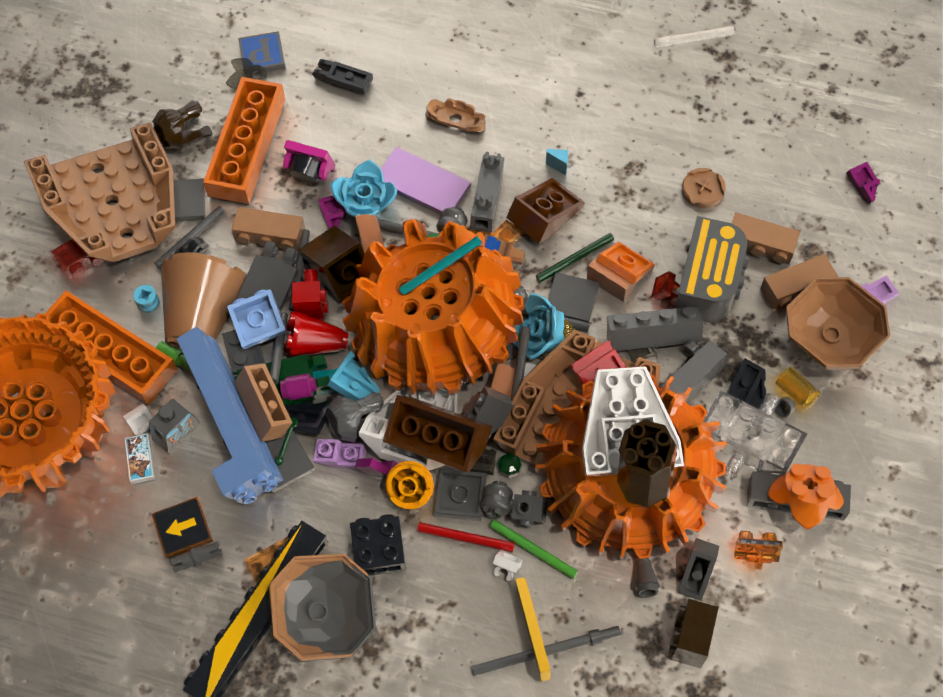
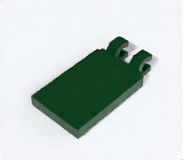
M303 354L282 359L279 381L275 386L284 406L315 400L317 393L332 390L328 386L329 376L315 379L317 391H314L313 397L289 400V398L284 399L281 393L280 382L285 380L286 377L307 373L313 377L314 371L328 368L324 354L311 358ZM272 362L265 363L269 373L271 371ZM242 369L237 370V375L240 374Z

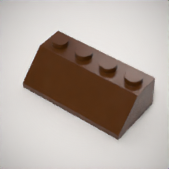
M396 395L383 442L461 471L469 472L486 449L492 425L410 396Z

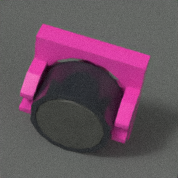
M286 140L284 145L286 154L283 167L288 171L289 175L308 183L317 184L319 180L326 181L330 171L334 172L336 164L327 150Z

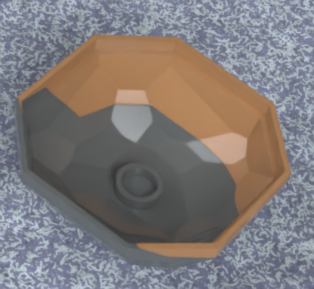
M346 554L294 556L269 584L272 637L300 661L353 657L376 629L372 577Z

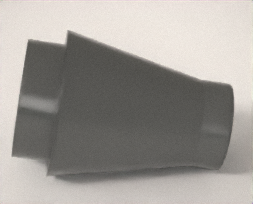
M642 558L636 561L635 590L640 597H653L658 594L660 584L650 559Z

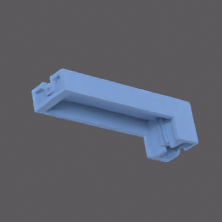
M195 327L178 337L177 341L232 456L230 460L213 469L212 473L223 496L234 499L241 504H250L263 492L274 490L278 486L277 484L283 481V478L266 442H261L234 383L235 378L217 341L209 335L206 336L204 331Z

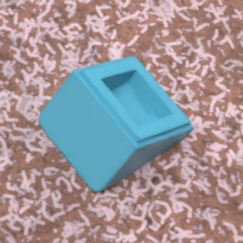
M546 149V164L566 175L568 150Z

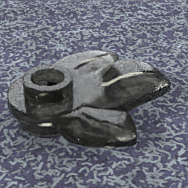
M236 58L231 60V64L236 72L229 77L226 84L230 88L237 90L241 77L255 79L253 75L260 73L261 76L257 80L266 81L267 72L263 66L253 65L247 58Z

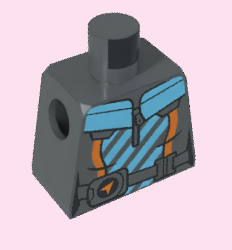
M171 399L166 405L161 406L159 412L150 420L151 437L158 446L170 454L201 422L175 399Z

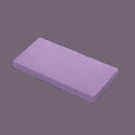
M398 147L393 150L381 168L384 181L386 183H393L397 189V194L438 214H442L446 208L457 207L471 187V182Z

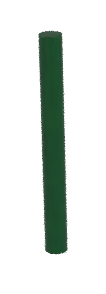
M611 233L606 234L537 274L536 279L539 283L555 275L556 272L564 270L614 241L613 235Z

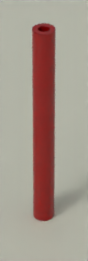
M419 522L417 532L513 552L515 546L514 542Z

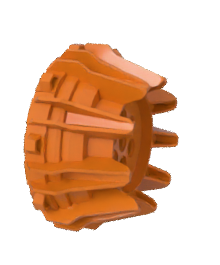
M417 219L406 220L402 223L405 244L399 247L391 244L385 248L379 241L374 240L367 248L362 264L355 266L360 278L355 280L350 296L343 300V306L349 314L343 318V323L347 331L357 333L351 344L361 364L365 366L372 363L370 369L376 379L388 376L390 388L399 391L403 387H408L411 394H415L417 390L429 391L431 395H435L436 391L440 389L447 390L450 395L459 393L461 386H463L462 384L470 382L475 385V379L481 377L486 372L489 374L493 373L491 367L493 364L505 363L509 358L506 347L510 343L517 342L518 336L515 326L523 324L524 321L521 312L524 310L523 297L514 294L521 286L518 273L511 272L513 266L510 257H503L496 249L491 251L485 247V239L482 232L473 234L466 229V226H460L454 222L447 221L443 231L438 236L429 237L424 223L421 224ZM478 236L482 242L480 246L475 247L471 252L413 289L410 293L403 295L400 292L399 287L474 237ZM448 279L451 280L449 283H446V284L443 283V281H445V280H448ZM428 295H434L431 299H425ZM450 300H457L453 304H447ZM411 310H417L416 313L408 315ZM439 315L437 319L430 320L432 316Z
M38 313L34 318H27L26 314H21L20 317L0 318V412L4 411L0 415V498L6 493H21L24 489L25 481L34 479L42 492L47 491L46 488H57L67 483V479L61 465L65 462L75 464L82 455L92 459L100 449L99 444L102 434L109 433L110 431L105 421L101 419L104 416L105 409L109 408L110 397L116 392L110 379H107L111 375L109 367L105 361L93 360L99 351L91 340H87L82 331L73 333L65 321L52 324L48 314ZM20 392L19 395L13 397L14 394ZM40 393H44L41 397L36 398ZM29 411L27 415L21 417L24 412ZM53 412L49 417H45L47 413ZM13 430V432L10 435L5 436L6 433ZM37 431L34 436L29 437L32 432Z
M650 375L681 441L684 466L674 468V480L669 497L656 503L654 506L646 508L629 503L617 483V475H585L582 445L594 382L589 381L582 385V396L568 389L567 398L572 403L567 408H561L556 404L553 405V412L559 418V421L554 424H545L542 435L549 443L536 444L537 452L546 455L545 464L535 465L536 473L546 474L548 478L539 489L542 497L552 499L555 502L548 508L549 514L551 515L558 511L565 520L561 525L562 531L573 526L577 530L576 542L583 547L592 542L601 544L599 555H603L605 547L621 551L619 558L621 560L624 559L626 550H632L638 559H649L652 548L657 546L666 555L670 551L668 543L679 538L682 544L685 545L689 541L686 530L699 533L706 525L701 514L703 510L715 513L718 509V505L711 502L710 499L713 491L723 493L726 489L725 485L716 480L726 474V464L715 457V453L725 449L727 443L726 441L716 442L710 433L718 429L720 426L719 421L704 423L703 420L707 410L702 404L690 406L686 402L692 388L688 387L685 393H675L669 390L674 380L672 376L662 388L657 386L655 376Z

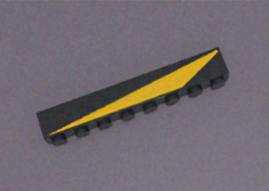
M302 520L298 526H293L288 534L289 539L285 545L279 546L276 550L273 562L261 571L259 582L255 587L252 586L245 594V601L240 608L237 607L232 612L228 626L225 629H221L214 639L216 643L210 651H205L199 660L200 665L195 673L191 672L185 679L183 691L190 697H222L272 625L269 584L294 556L320 555L329 543L325 534Z

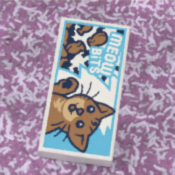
M149 434L124 438L130 483L136 484L155 480Z

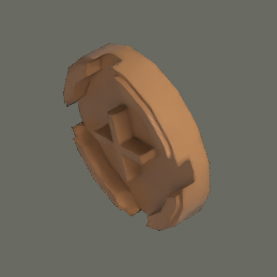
M709 168L691 170L682 182V195L685 200L698 208L716 206L722 201L726 191L725 181L719 173L712 172V169Z

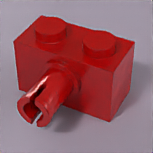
M307 269L303 272L304 282H292L294 312L300 311L325 321V314H329L326 289H322L320 281L317 280L318 271Z

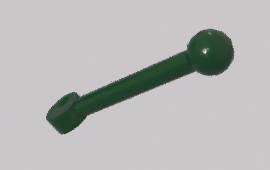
M294 417L290 418L292 424L288 428L279 455L274 459L276 465L283 464V456L294 427L298 426L299 421Z

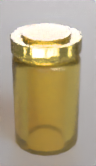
M792 366L787 368L775 382L794 401L802 405L801 407L804 410L812 407L822 394Z

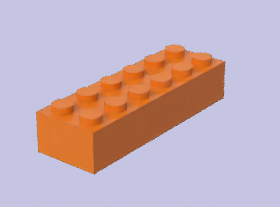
M241 77L203 181L208 197L250 204L286 100L282 84Z
M67 290L45 313L50 317L52 324L65 321L73 333L82 331L87 340H91L99 351L93 360L105 361L109 367L111 375L107 379H110L111 382L148 406L178 372L172 358Z

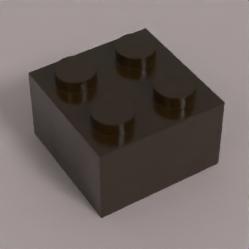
M689 598L685 606H680L674 627L678 628V630L674 631L668 650L673 652L672 661L702 668L709 654L719 609L718 606Z

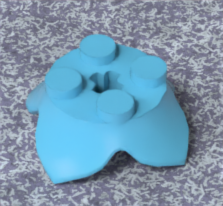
M370 159L359 164L354 169L351 178L340 177L330 183L331 191L336 201L345 208L348 215L353 217L369 214L378 218L381 212L392 203L397 195L395 185L384 181L381 169Z
M536 293L529 294L526 303V311L529 318L525 319L523 324L515 326L518 340L513 342L514 346L519 348L521 328H531L527 359L529 360L535 359L541 354L550 353L565 339L563 334L564 313L557 311L556 307L544 296Z

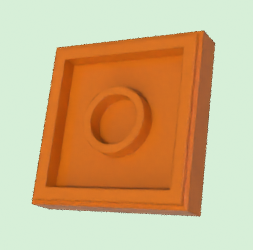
M621 242L615 243L600 253L596 260L632 284H635L650 273L655 266L653 262Z

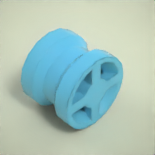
M142 285L136 288L133 297L139 310L144 313L155 311L160 303L155 289L150 285Z

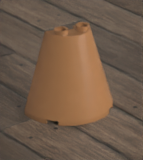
M186 252L173 254L171 259L165 258L161 266L165 343L171 347H180L177 338L195 327L204 331L206 336L209 335L216 340L230 317L227 306L236 300L247 275L237 266L233 269L226 265L227 261L211 255Z

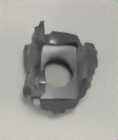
M372 392L358 400L339 395L334 397L327 407L328 412L326 414L333 436L339 440L355 443L356 438L360 437L359 431L365 421L361 420L362 415L381 411L384 405L382 395Z

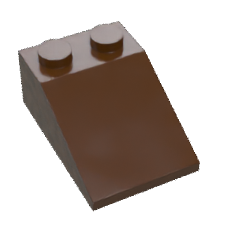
M551 178L515 197L506 218L529 235L531 239L541 243L553 236L584 206L585 202Z

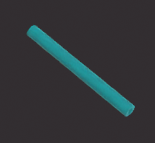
M478 236L474 237L399 287L400 292L406 295L471 252L475 247L482 244Z

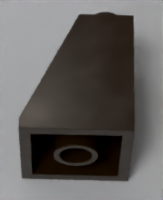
M334 225L298 250L307 267L318 271L317 278L341 302L350 296L355 280L360 278L355 266L362 264L365 253L359 241Z

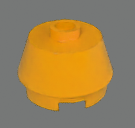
M404 461L395 465L389 471L385 484L390 500L395 505L404 509H416L423 506L431 498L434 489L433 478L429 470L422 464L414 461Z

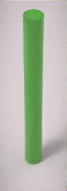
M495 519L492 521L491 529L574 579L578 570Z

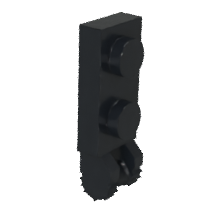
M320 59L317 64L323 70L316 68L312 73L314 78L320 81H326L362 94L366 93L373 80L372 73L325 59Z

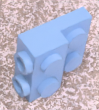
M270 289L257 291L254 293V296L246 299H237L227 306L243 349L287 333L275 296Z

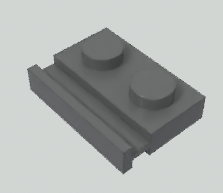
M236 330L222 333L233 374H237V370L243 369L244 366L265 363L260 344L243 349Z

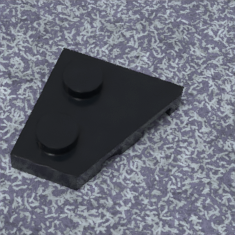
M744 358L723 399L763 421L767 417V411H765V398L767 395L764 385L766 369Z
M327 396V401L314 404L313 400L285 406L289 417H294L299 421L298 426L294 427L293 431L320 434L327 421V407L332 402L334 396Z

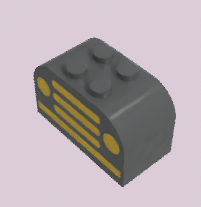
M697 216L675 309L698 307L703 322H717L729 314L734 299H739L745 279L744 273L749 261V256H745L747 238L738 226L728 222Z

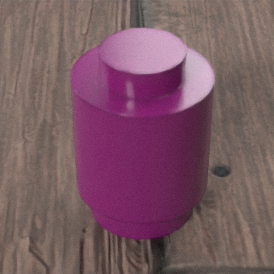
M307 373L286 377L285 380L280 382V388L284 399L296 400L313 397L314 391H317V384L315 378Z

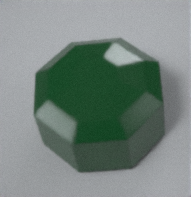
M509 453L501 457L498 469L502 476L510 479L519 475L522 464L518 456Z

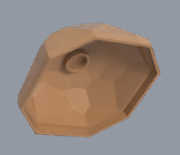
M816 277L786 307L789 339L827 370L860 369L890 337L886 306L850 277Z

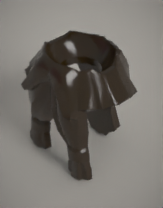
M191 101L178 110L160 109L152 122L163 148L181 150L184 146L213 134L208 125L195 131L185 130L186 123L201 115L202 107L198 101Z

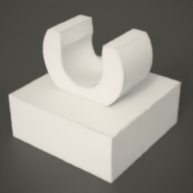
M144 404L123 416L135 436L149 430V422L153 418Z
M500 550L493 564L497 565L494 575L498 576L500 570L505 569L508 572L506 580L510 581L514 573L521 568L524 559Z

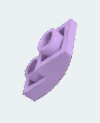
M317 439L313 462L332 467L357 469L355 468L357 460L366 458L367 446L365 444L342 443L339 439Z

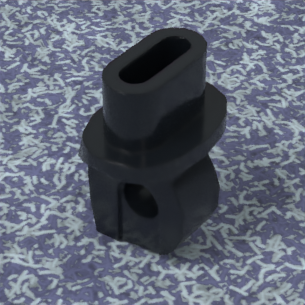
M197 237L189 243L186 249L181 246L179 253L203 254L210 245L204 239Z

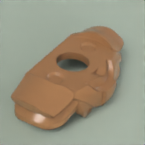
M448 98L445 102L433 99L426 107L425 116L433 119L435 122L464 131L482 132L485 128V115L475 112V107L464 101ZM453 115H457L461 117V120L459 122H453L449 118Z

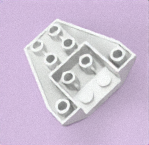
M646 367L596 371L582 445L585 475H618L620 457L618 450L624 431L630 428L631 425L639 423L644 419L663 424L667 427L677 445L674 468L684 466L681 441Z

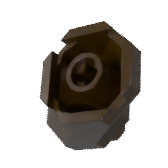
M644 419L639 423L631 425L630 428L624 431L618 450L620 457L617 483L629 503L650 508L669 497L674 480L673 473L677 445L665 425Z

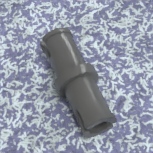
M215 541V543L198 549L193 547L190 552L171 557L170 561L171 565H174V572L176 573L194 565L198 567L202 565V562L223 556L222 549H219V542Z

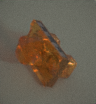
M740 531L734 550V559L755 562V569L762 570L763 563L779 562L783 542L777 540L775 533L766 532L762 534L761 539H753V533L750 531Z

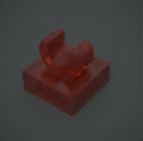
M668 271L656 277L651 297L658 301L665 297L668 300L677 298L678 295L672 292L680 288V284L675 281L676 274Z

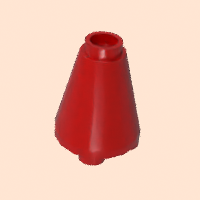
M300 311L290 313L287 331L291 333L288 334L285 341V354L295 357L303 354L313 355L340 352V350L347 349L349 333L343 331L342 328Z

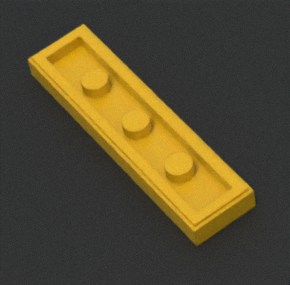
M526 578L515 579L516 590L541 682L550 680V666Z

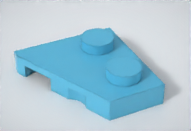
M351 351L328 383L329 387L353 400H358L372 392L379 393L380 391L376 383L370 379L364 367L360 368L354 360L355 354Z

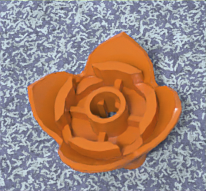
M793 464L787 473L773 482L767 494L775 503L780 505L789 504L792 516L806 530L820 524L829 508L838 510L844 503L840 490L830 476V470L825 466L811 464Z

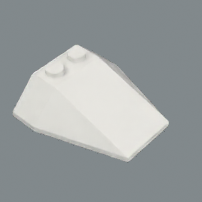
M403 387L399 391L396 390L384 401L381 411L371 412L366 417L359 431V436L379 458L395 461L396 463L404 461L418 462L430 471L445 464L383 442L396 395L410 396L458 413L457 393L450 395L447 390L440 389L436 391L435 395H431L429 391L417 390L415 394H411L408 387Z

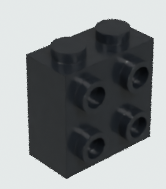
M386 514L380 516L379 519L359 518L355 522L350 523L354 562L368 575L406 571L399 516Z

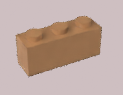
M238 207L231 230L235 241L243 244L254 243L264 247L268 240L276 244L275 247L286 250L287 247L298 250L305 225L301 216Z
M735 212L732 224L738 226L746 235V252L790 265L800 231Z
M823 254L764 277L761 290L773 310L780 307L786 308L816 277H838L826 255Z
M265 363L244 366L234 383L260 441L282 438L292 424V421Z

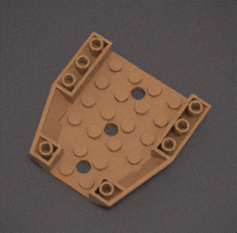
M151 122L130 128L132 140L50 165L46 155L24 161L44 212L90 257L116 262L155 249L175 228L173 168ZM97 168L103 169L100 173L93 172ZM111 200L118 201L115 205L107 204ZM125 233L133 234V236L130 238L122 237V235Z
M573 330L523 379L512 401L514 406L503 426L497 430L493 438L494 442L506 452L518 456L520 461L535 467V465L545 464L546 454L537 452L536 444L549 443L543 437L542 431L545 424H554L559 421V418L553 412L554 404L561 408H567L572 403L567 398L568 389L582 396V386L569 365L592 351L596 338ZM620 357L626 368L646 367L649 374L655 376L657 386H659L660 365L641 357L638 358L636 363Z

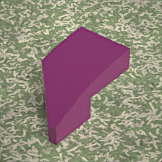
M865 162L848 170L846 174L858 192L871 204L876 199L875 194L880 184V179H877L868 162Z
M333 195L318 199L327 228L330 229L334 225L339 227L346 216L344 207L336 201Z
M362 458L357 460L355 468L373 476L387 477L389 471L398 463L395 461H381L380 463L374 458Z

